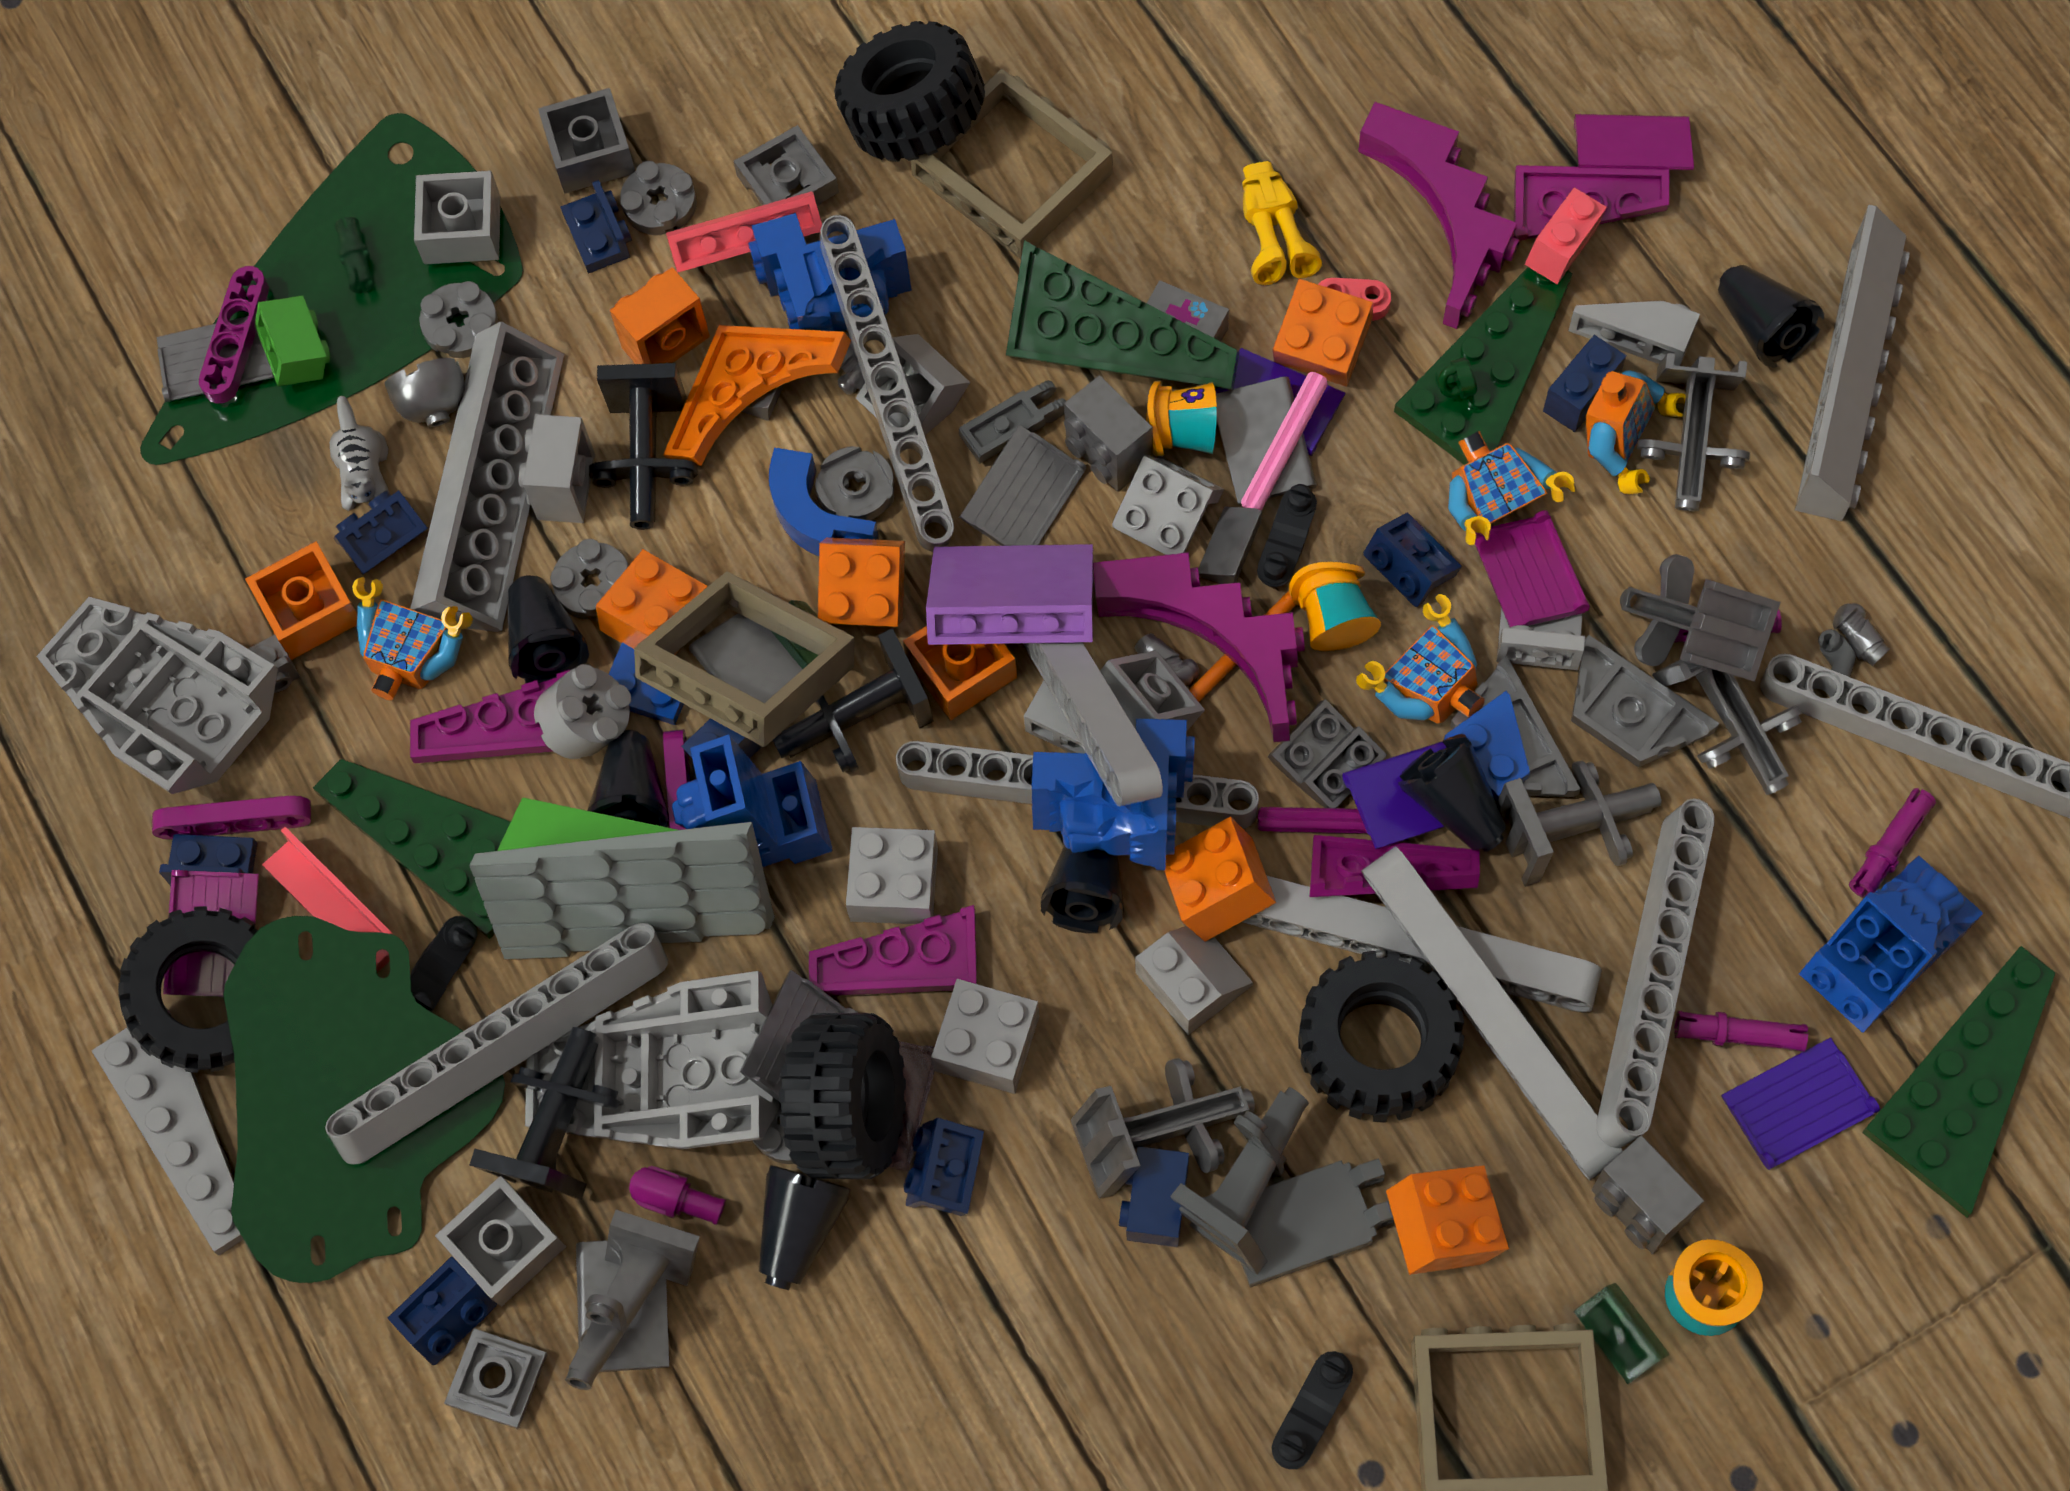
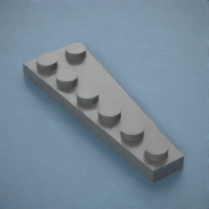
M127 1028L91 1050L214 1253L219 1256L242 1241L243 1237L235 1226L231 1213L234 1177L230 1170L231 1166L224 1148L218 1140L210 1112L206 1109L199 1091L200 1087L196 1076L192 1072H185V1068L177 1066L171 1068L162 1064L161 1060L155 1056H149L141 1049L140 1044L131 1036Z

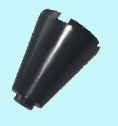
M1746 265L1731 267L1720 278L1719 295L1754 353L1765 366L1771 368L1779 367L1775 362L1783 358L1791 362L1802 354L1818 336L1820 329L1816 324L1819 316L1824 320V312L1815 301Z
M526 575L513 582L508 589V662L513 677L517 679L518 676L524 679L525 683L536 680L538 683L557 678L556 674L586 664L589 658L587 642L546 581L538 576Z
M624 730L619 737L608 744L587 811L667 827L669 815L650 741L646 736L635 730Z
M1458 734L1442 741L1446 746L1445 749L1434 753L1430 748L1415 759L1400 775L1402 781L1398 782V785L1408 796L1470 849H1482L1486 852L1502 842L1504 839L1502 833L1506 829V825L1472 743L1465 734Z
M1064 845L1041 897V912L1045 916L1047 911L1053 916V924L1073 932L1098 933L1099 926L1110 924V929L1117 927L1122 921L1124 912L1118 855H1111L1105 850L1099 849L1073 853Z
M770 1165L769 1171L766 1174L759 1272L767 1275L764 1283L785 1290H790L791 1283L801 1284L849 1200L848 1196L851 1189L822 1179H815L799 1172Z

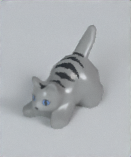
M339 396L337 399V413L340 430L333 433L330 439V456L336 467L340 469L342 508L349 511L354 509L357 503L368 502L371 498L374 499L386 490L389 492L379 467V462L387 459L388 446L385 437L379 431L373 430L368 426L356 424L354 413L348 400L344 396Z

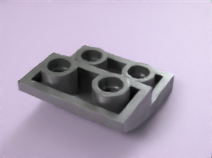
M1325 699L1291 731L1290 741L1281 742L1267 757L1292 782L1324 808H1336L1351 793L1350 789L1343 782L1342 774L1382 761L1387 754L1360 726L1353 728Z

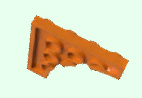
M719 325L663 455L666 459H685L702 466L709 450L722 431L741 411L756 399L785 383L817 374L838 373L851 339L845 332Z

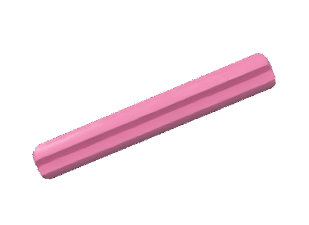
M1316 372L1308 373L1241 500L1243 508L1263 509L1327 387V378Z

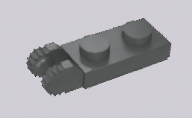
M1052 381L1042 382L1026 392L1023 390L962 425L958 429L959 436L979 464L1003 450L1019 424L1034 433L1044 427L1045 423H1052L1057 418H1061L1065 414L1064 403L1066 400L1058 398V400L1038 410L1036 406L1048 400L1057 389Z

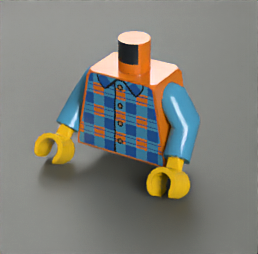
M1624 371L1622 373L1608 372L1603 378L1601 386L1586 414L1588 457L1596 459L1613 477L1618 476V487L1624 494L1643 493L1642 488L1638 484L1649 483L1650 481L1649 475L1644 469L1629 471L1626 465L1655 410V404L1658 402V410L1663 416L1682 417L1683 414L1678 412L1676 403L1685 404L1686 397L1684 393H1664L1663 386L1648 376L1635 371Z
M1478 431L1458 442L1469 463L1452 472V481L1449 484L1448 510L1459 526L1466 531V543L1474 545L1476 533H1481L1486 540H1489L1491 523L1546 495L1545 489L1551 488L1552 499L1556 502H1562L1564 495L1560 488L1566 487L1571 492H1575L1574 478L1568 472L1557 473L1539 459L1519 447L1513 448L1509 443H1505L1490 451L1481 433Z
M364 577L357 578L354 581L353 592L358 599L362 600L357 607V633L360 654L363 656L371 672L378 675L371 689L374 694L386 700H393L401 683L422 689L429 680H434L455 665L463 635L460 633L461 629H467L473 622L472 615L469 612L462 613L457 623L455 616L458 606L447 607L442 612L441 619L382 599L377 604L374 602V598L382 593L383 584L378 579L372 580L370 594L364 589Z
M1438 594L1435 596L1442 608L1441 614L1435 613L1429 603L1423 606L1424 616L1430 621H1437L1440 625L1438 629L1431 625L1386 672L1380 663L1376 661L1368 662L1365 668L1371 672L1374 680L1369 679L1364 673L1359 674L1356 678L1359 688L1363 690L1374 689L1376 691L1375 696L1398 718L1412 720L1429 719L1435 723H1443L1456 709L1469 718L1484 705V698L1474 692L1478 685L1476 677L1478 663L1470 642L1455 618L1450 619L1448 616L1451 610V602L1445 595Z

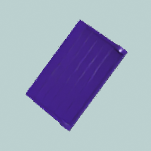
M1240 348L1234 389L1279 377H1289L1294 399L1296 398L1307 377L1306 375ZM1327 385L1303 431L1310 456H1313L1318 442L1345 396V392ZM1215 389L1216 394L1229 391L1228 389Z
M1443 742L1342 774L1343 782L1351 791L1367 834L1370 835L1375 849L1445 827L1408 796L1398 785V782L1402 781L1400 775L1415 759L1430 748L1434 753L1445 749L1446 746Z
M1831 1037L1721 1095L1761 1162L1768 1170L1880 1111L1879 1104L1874 1097L1868 1094Z

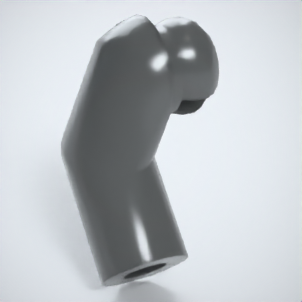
M1828 629L1823 631L1819 636L1818 643L1822 654L1832 666L1831 670L1851 677L1856 660L1854 650L1836 630Z

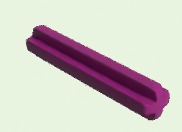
M1261 807L1258 810L1257 826L1260 831L1367 833L1358 809Z

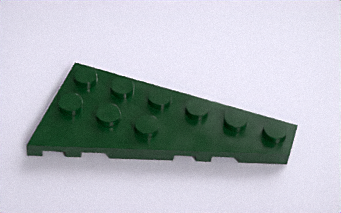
M1024 240L1006 356L1195 385L1213 382L1215 388L1234 390L1240 351Z
M1527 267L1395 404L1394 412L1464 465L1469 462L1458 443L1464 438L1479 431L1490 451L1498 448L1533 370L1537 356L1546 340L1550 326L1566 294L1573 273L1568 270L1560 282L1555 284ZM1462 357L1467 358L1475 375L1477 383L1476 394L1463 399L1460 395L1452 398L1441 394L1437 384L1440 372L1445 367L1450 366L1451 361ZM1452 375L1447 380L1450 388L1456 387Z
M340 759L313 787L314 791L461 916L469 918L482 934L491 939L495 934L492 928L493 924L490 922L484 901H482L475 877H473L469 865L476 853L498 850L511 822Z
M2022 946L2018 948L1862 1132L1966 1218L1972 1214L2055 976L2053 970Z

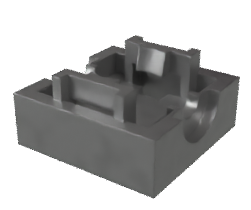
M798 125L733 161L737 177L747 190L751 189L761 206L811 191L818 206L823 201L839 193L837 178ZM800 183L803 190L791 196L789 190L796 188Z

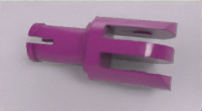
M659 1167L641 1168L634 1173L630 1180L629 1190L631 1197L638 1205L670 1218H674L676 1215L679 1216L682 1212L717 1225L726 1203V1199H720L690 1188L691 1183L688 1182V1177Z

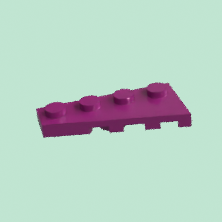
M1516 165L1514 222H1517L1514 238L1520 241L1537 238L1574 187L1607 207L1599 224L1667 211L1669 207V169Z
M570 670L556 674L557 678L538 683L536 680L521 685L522 689L500 696L498 693L482 697L483 701L465 707L457 705L410 720L411 760L413 763L554 752L545 744L541 737L544 733L539 722H535L534 710L540 695Z
M1314 835L1309 897L1375 894V891L1369 885L1361 870L1394 846L1404 854L1430 890L1478 888L1480 853L1479 850L1400 842L1375 849L1372 840Z
M975 906L961 908L960 912L943 917L937 915L923 919L924 922L901 929L899 926L883 931V934L862 939L859 937L809 951V981L829 996L952 991L957 979L977 984Z

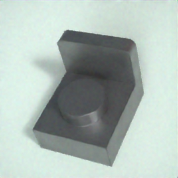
M275 634L248 648L277 667L278 672L274 693L285 690L292 681L300 678L295 666Z

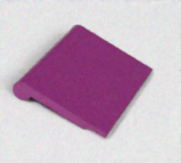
M1575 114L1574 116L1578 167L1694 170L1688 116Z
M1540 511L1532 518L1491 526L1489 540H1486L1481 533H1476V549L1510 628L1517 625L1529 626L1574 616L1589 610L1590 605L1586 600L1548 511Z
M172 870L169 913L180 909L182 913L194 911V907L207 906L208 911L219 912L220 908L232 911V915L242 919L245 916L254 922L256 927L259 874ZM202 951L184 955L176 960L167 970L164 976L163 994L224 997L225 983L234 964L226 957L213 952Z

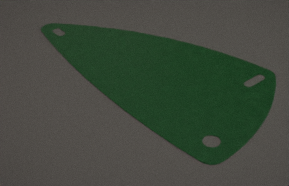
M395 113L383 118L313 192L254 265V267L262 271L269 285L266 301L304 296L308 309L314 310L318 321L317 332L319 338L327 342L330 352V361L325 364L323 379L277 386L275 378L240 385L235 397L228 402L219 404L210 402L204 394L164 402L140 447L142 458L149 464L162 465L198 456L269 433L337 403L339 396L348 398L370 387L432 349L424 338L419 322L422 310L421 302L425 296L432 294V292L444 285L471 281L477 284L479 289L487 293L492 302L495 303L515 286L522 276L523 266L514 235L501 206L499 260L495 261L503 264L505 271L499 276H494L471 262L424 264L414 242L416 175L477 172L473 166L445 139L415 118L403 113ZM397 143H407L413 148V157L407 163L395 164L388 158L389 149ZM251 281L250 285H256V282ZM243 286L247 294L249 286ZM245 311L236 312L230 320L247 317L249 313ZM456 314L449 321V324L455 323L457 327H462L465 325L464 319L469 316ZM179 425L183 427L184 433L171 450L159 444L173 426Z

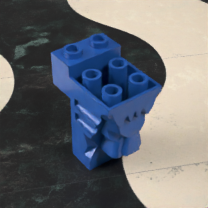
M796 213L752 225L755 241L748 242L758 283L759 285L767 284L770 297L779 295L783 311L787 314L789 329L846 331L847 327L820 248V241L810 244L805 243ZM895 219L856 230L884 315L889 311V298L912 291L906 249ZM841 234L828 239L834 244H842L848 240V237L845 234ZM851 267L844 268L839 273L842 278L848 281L855 280L860 276L859 272ZM863 303L857 304L851 309L859 317H867L873 312L868 305Z
M1136 718V731L1159 768L1163 792L1160 798L1119 807L1116 805L1087 753L1033 752V830L1061 831L1065 847L1073 853L1095 849L1105 850L1111 855H1130V861L1152 866L1156 870H1165L1166 855H1174L1176 797L1184 798V783L1193 782L1195 736H1186L1187 720Z
M729 734L690 748L697 779L687 782L677 789V800L672 803L676 824L685 829L752 822L763 867L788 858L794 864L833 851L816 779L801 761L762 774Z
M1918 856L1890 882H1887L1881 889L1876 890L1875 893H1868L1830 940L1815 953L1799 975L1843 1014L1846 1019L1864 1033L1897 1001L1917 978L1966 934L1983 915V912L1959 892L1958 888L1942 873H1938L1923 858Z

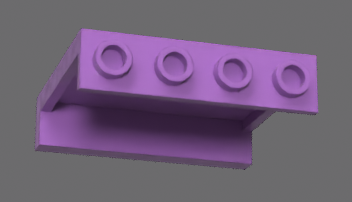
M1093 544L934 547L926 603L928 645L1093 642Z

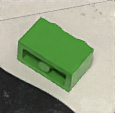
M304 296L258 302L255 328L277 386L323 379L325 364L330 361V352L327 342L319 338L316 314L314 310L308 309Z

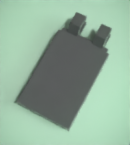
M1379 1158L1360 1164L1353 1169L1349 1162L1343 1164L1341 1160L1265 1187L1245 1229L1249 1231L1268 1262L1257 1275L1241 1264L1249 1287L1251 1288L1372 1245L1373 1240L1371 1237L1377 1236L1376 1230L1394 1224L1389 1201L1376 1204L1367 1209L1360 1191L1384 1181L1385 1172Z

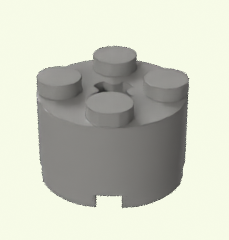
M582 664L567 672L540 695L534 710L535 722L540 724L544 733L541 737L545 744L558 755L568 759L592 756L619 737L626 729L629 721L631 695L625 686L619 685L608 673L590 665Z

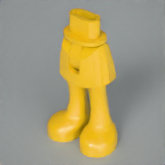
M1264 161L1245 166L1243 168L1245 179L1242 182L1244 190V217L1248 223L1255 226L1261 245L1260 253L1251 267L1254 281L1258 285H1271L1279 281L1285 273V255L1278 243L1273 227L1278 224L1286 242L1287 260L1292 275L1296 278H1307L1316 274L1322 267L1321 256L1313 245L1302 238L1297 228L1294 214L1298 209V205L1292 191L1282 180L1280 173L1274 172L1271 162Z

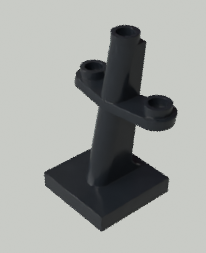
M676 363L597 365V381L609 412L629 413L630 459L592 463L589 465V477L592 479L593 485L602 488L613 487L616 485L617 480L630 478V526L640 530L650 529L655 522L656 477L670 478L671 483L684 486L692 484L694 478L698 475V466L693 461L656 458L657 412L682 411L687 396Z
M893 628L878 635L883 655L890 671L828 705L824 695H822L816 701L821 710L785 729L773 739L781 758L786 756L791 758L834 736L839 748L832 750L839 767L842 772L849 769L851 772H854L859 767L842 734L843 730L898 703H907L919 729L934 722L928 697Z
M572 1027L570 1036L550 1081L543 1080L545 1074L524 1067H520L518 1074H513L511 1083L527 1089L545 1092L516 1159L474 1149L470 1166L496 1177L502 1176L508 1182L516 1183L517 1180L539 1190L551 1193L555 1190L574 1199L582 1200L587 1184L556 1169L557 1155L576 1103L579 1100L617 1110L620 1103L619 1100H616L618 1091L594 1085L592 1092L582 1090L598 1044L595 1043L596 1033Z

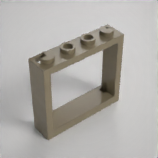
M1001 68L985 83V98L980 114L976 120L971 121V128L965 134L999 102L1005 99L1087 162L1023 224L939 160L965 134L960 133L954 143L948 147L944 145L938 148L937 153L930 156L923 154L919 156V159L911 160L910 162L912 175L1021 259L1024 240L1034 246L1040 244L1113 173V155L1107 143L1099 138L1094 139L1084 131L1077 120L1072 117H1065L1056 110L1054 104L1048 98L1039 97L1028 88L1027 84L1020 77L1011 76Z
M726 571L634 647L635 676L642 682L765 747L854 668L855 637ZM729 608L818 656L769 700L763 703L674 654Z
M1566 1323L1555 1325L1554 1331L1536 1332V1326L1516 1325L1510 1327V1332L1492 1333L1491 1327L1476 1326L1466 1328L1465 1334H1448L1446 1328H1427L1421 1330V1335L1414 1336L1411 1350L1422 1491H1608L1593 1330H1581L1580 1324ZM1578 1348L1590 1475L1439 1480L1429 1353Z

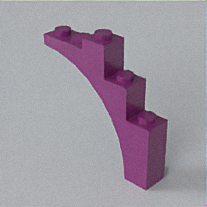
M1374 102L1360 131L1358 152L1385 164L1405 178L1427 200L1441 222L1450 246L1453 267L1452 288L1446 303L1443 324L1457 329L1462 317L1466 316L1469 318L1474 309L1477 295L1473 293L1476 286L1483 287L1485 285L1490 270L1500 273L1505 259L1508 261L1513 260L1520 242L1519 239L1514 238L1517 222L1485 211L1491 195L1485 192L1488 177L1457 166L1462 149L1457 147L1459 131Z
M1189 553L1093 563L1099 617L1132 616L1162 621L1188 630L1215 645L1239 666L1255 687L1268 715L1273 742L1290 741L1289 726L1297 725L1295 701H1286L1285 689H1293L1291 668L1298 667L1297 652L1305 651L1303 628L1294 627L1293 612L1252 617L1250 597H1242L1240 582L1200 586L1198 567L1190 568Z

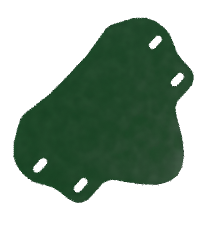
M291 916L275 920L261 927L246 943L224 987L223 996L235 1060L238 1150L231 1213L235 1226L254 1257L274 1276L290 1282L313 1283L329 1280L362 1260L397 1254L415 1245L422 1232L420 1189L424 1178L434 1168L469 1143L493 1119L502 1103L505 1081L503 1074L367 1161L354 1165L346 1163L326 1133L325 1126L329 1117L337 1110L454 1038L463 1030L426 1010L416 1002L411 992L409 951L399 937L380 932L348 931L312 916ZM304 931L312 935L313 955L309 960H303L299 955L298 938ZM382 949L389 953L390 974L386 978H380L376 972V953ZM393 1206L398 1207L401 1211L402 1231L398 1236H391L388 1232L387 1212ZM317 1235L323 1237L325 1241V1262L319 1266L314 1265L311 1260V1239Z

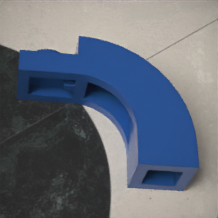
M774 448L769 468L770 491L779 522L795 543L806 551L819 556V543L826 537L879 540L876 521L830 514L820 509L812 501L811 492L816 475L812 453Z

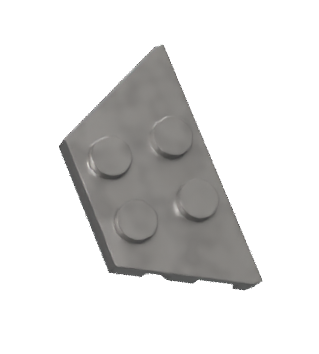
M1588 635L1585 639L1571 721L1638 768L1712 735L1716 731L1719 723L1592 636Z
M1508 657L1501 659L1495 671L1485 683H1481L1475 693L1484 698L1483 707L1505 691L1510 694L1530 770L1529 778L1523 782L1528 796L1574 797L1579 795L1580 787L1511 662ZM1458 711L1451 720V728L1454 729L1468 719V717Z

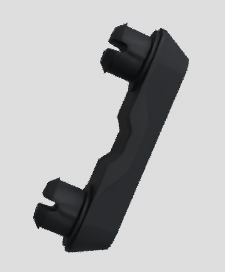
M1304 484L1294 485L1282 497L1271 532L1258 563V577L1263 584L1269 587H1280L1289 582L1304 547L1317 506L1315 495Z
M464 916L449 918L443 924L437 936L426 947L411 971V992L416 1002L430 1012L434 1010L444 994L449 981L460 968L475 943L477 929L469 918Z
M1336 1351L1326 1352L1320 1355L1314 1363L1272 1443V1455L1281 1467L1289 1470L1298 1469L1304 1466L1310 1459L1353 1376L1352 1364L1344 1354Z

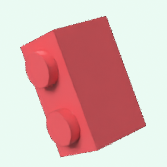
M1574 187L1536 238L1525 265L1558 284L1594 235L1607 207Z

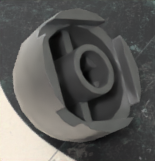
M439 358L416 364L418 370L409 375H406L405 369L385 381L387 393L396 411L409 421L416 423L427 422L428 427L440 426L450 421L449 414L458 409L465 388L459 362H455L454 358Z

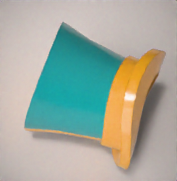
M1154 381L1149 390L1146 421L1153 427V455L1156 457L1164 456L1163 449H1172V447L1193 449L1213 454L1217 420L1216 392L1213 382L1172 391V386H1162V381Z
M1319 562L1301 568L1292 577L1289 584V593L1293 602L1307 613L1310 647L1312 649L1334 651L1350 648L1367 641L1379 631L1381 622L1360 590L1361 584L1359 579L1365 576L1363 567L1342 562Z
M1714 1239L1697 1241L1684 1249L1677 1259L1674 1269L1668 1275L1665 1284L1666 1304L1674 1319L1687 1330L1705 1336L1721 1335L1734 1328L1739 1321L1754 1311L1760 1302L1763 1292L1762 1277L1754 1261L1738 1247Z

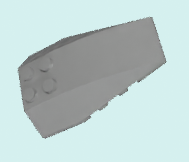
M88 597L36 656L58 685L70 697L77 709L88 720L95 732L107 744V747L114 756L171 794L211 784L221 778L269 721L278 672L274 664L220 631L212 629L204 631L195 628L190 623L182 621L174 623L163 620L160 615L148 612L144 615L134 612L130 607Z
M759 971L679 982L667 987V992L654 997L647 995L633 1001V1005L615 1013L608 1011L596 1016V1020L577 1026V1028L596 1033L595 1043L598 1044L582 1090L592 1092L594 1085L618 1091L616 1100H619L620 1103L617 1110L578 1100L566 1133L669 1148L690 1149L761 1140L764 1138L779 1109L778 1100L740 1073L772 1007L763 975ZM571 1031L527 1058L526 1068L545 1074L543 1080L550 1081ZM526 1088L525 1126L529 1128L545 1092Z

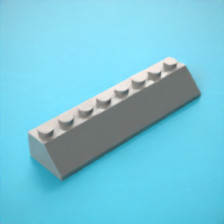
M1868 205L1851 247L1795 511L1837 521L1843 520L1848 508L1855 509L1859 499L1861 486L1855 484L1856 474L1862 475L1868 457V451L1862 450L1864 440H1870L1875 423V417L1869 416L1870 407L1877 406L1882 389V384L1877 383L1876 378L1878 372L1883 373L1885 370L1889 350L1883 349L1884 340L1891 339L1896 322V317L1890 316L1891 307L1898 306L1903 285L1897 283L1898 274L1904 275L1910 252L1903 251L1906 235L1877 206Z
M502 321L477 333L475 336L464 382V393L459 403L410 608L441 619L442 612L447 607L458 606L455 616L457 623L462 613L469 612L472 615L473 622L467 629L493 632L502 631L508 606V589L513 583L530 505L527 504L525 489L519 485V469L521 464H526L528 452L525 449L526 431L533 428L535 414L551 415L564 354Z

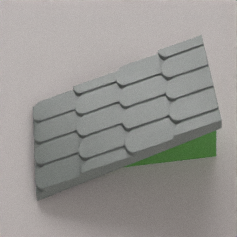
M522 797L498 850L476 853L469 865L473 877H475L482 901H484L490 922L493 924L492 928L501 947L504 959L569 957L571 952L592 951L628 927L639 923L651 925L660 943L701 942L704 936L759 934L764 929H770L775 918L752 822L677 830Z

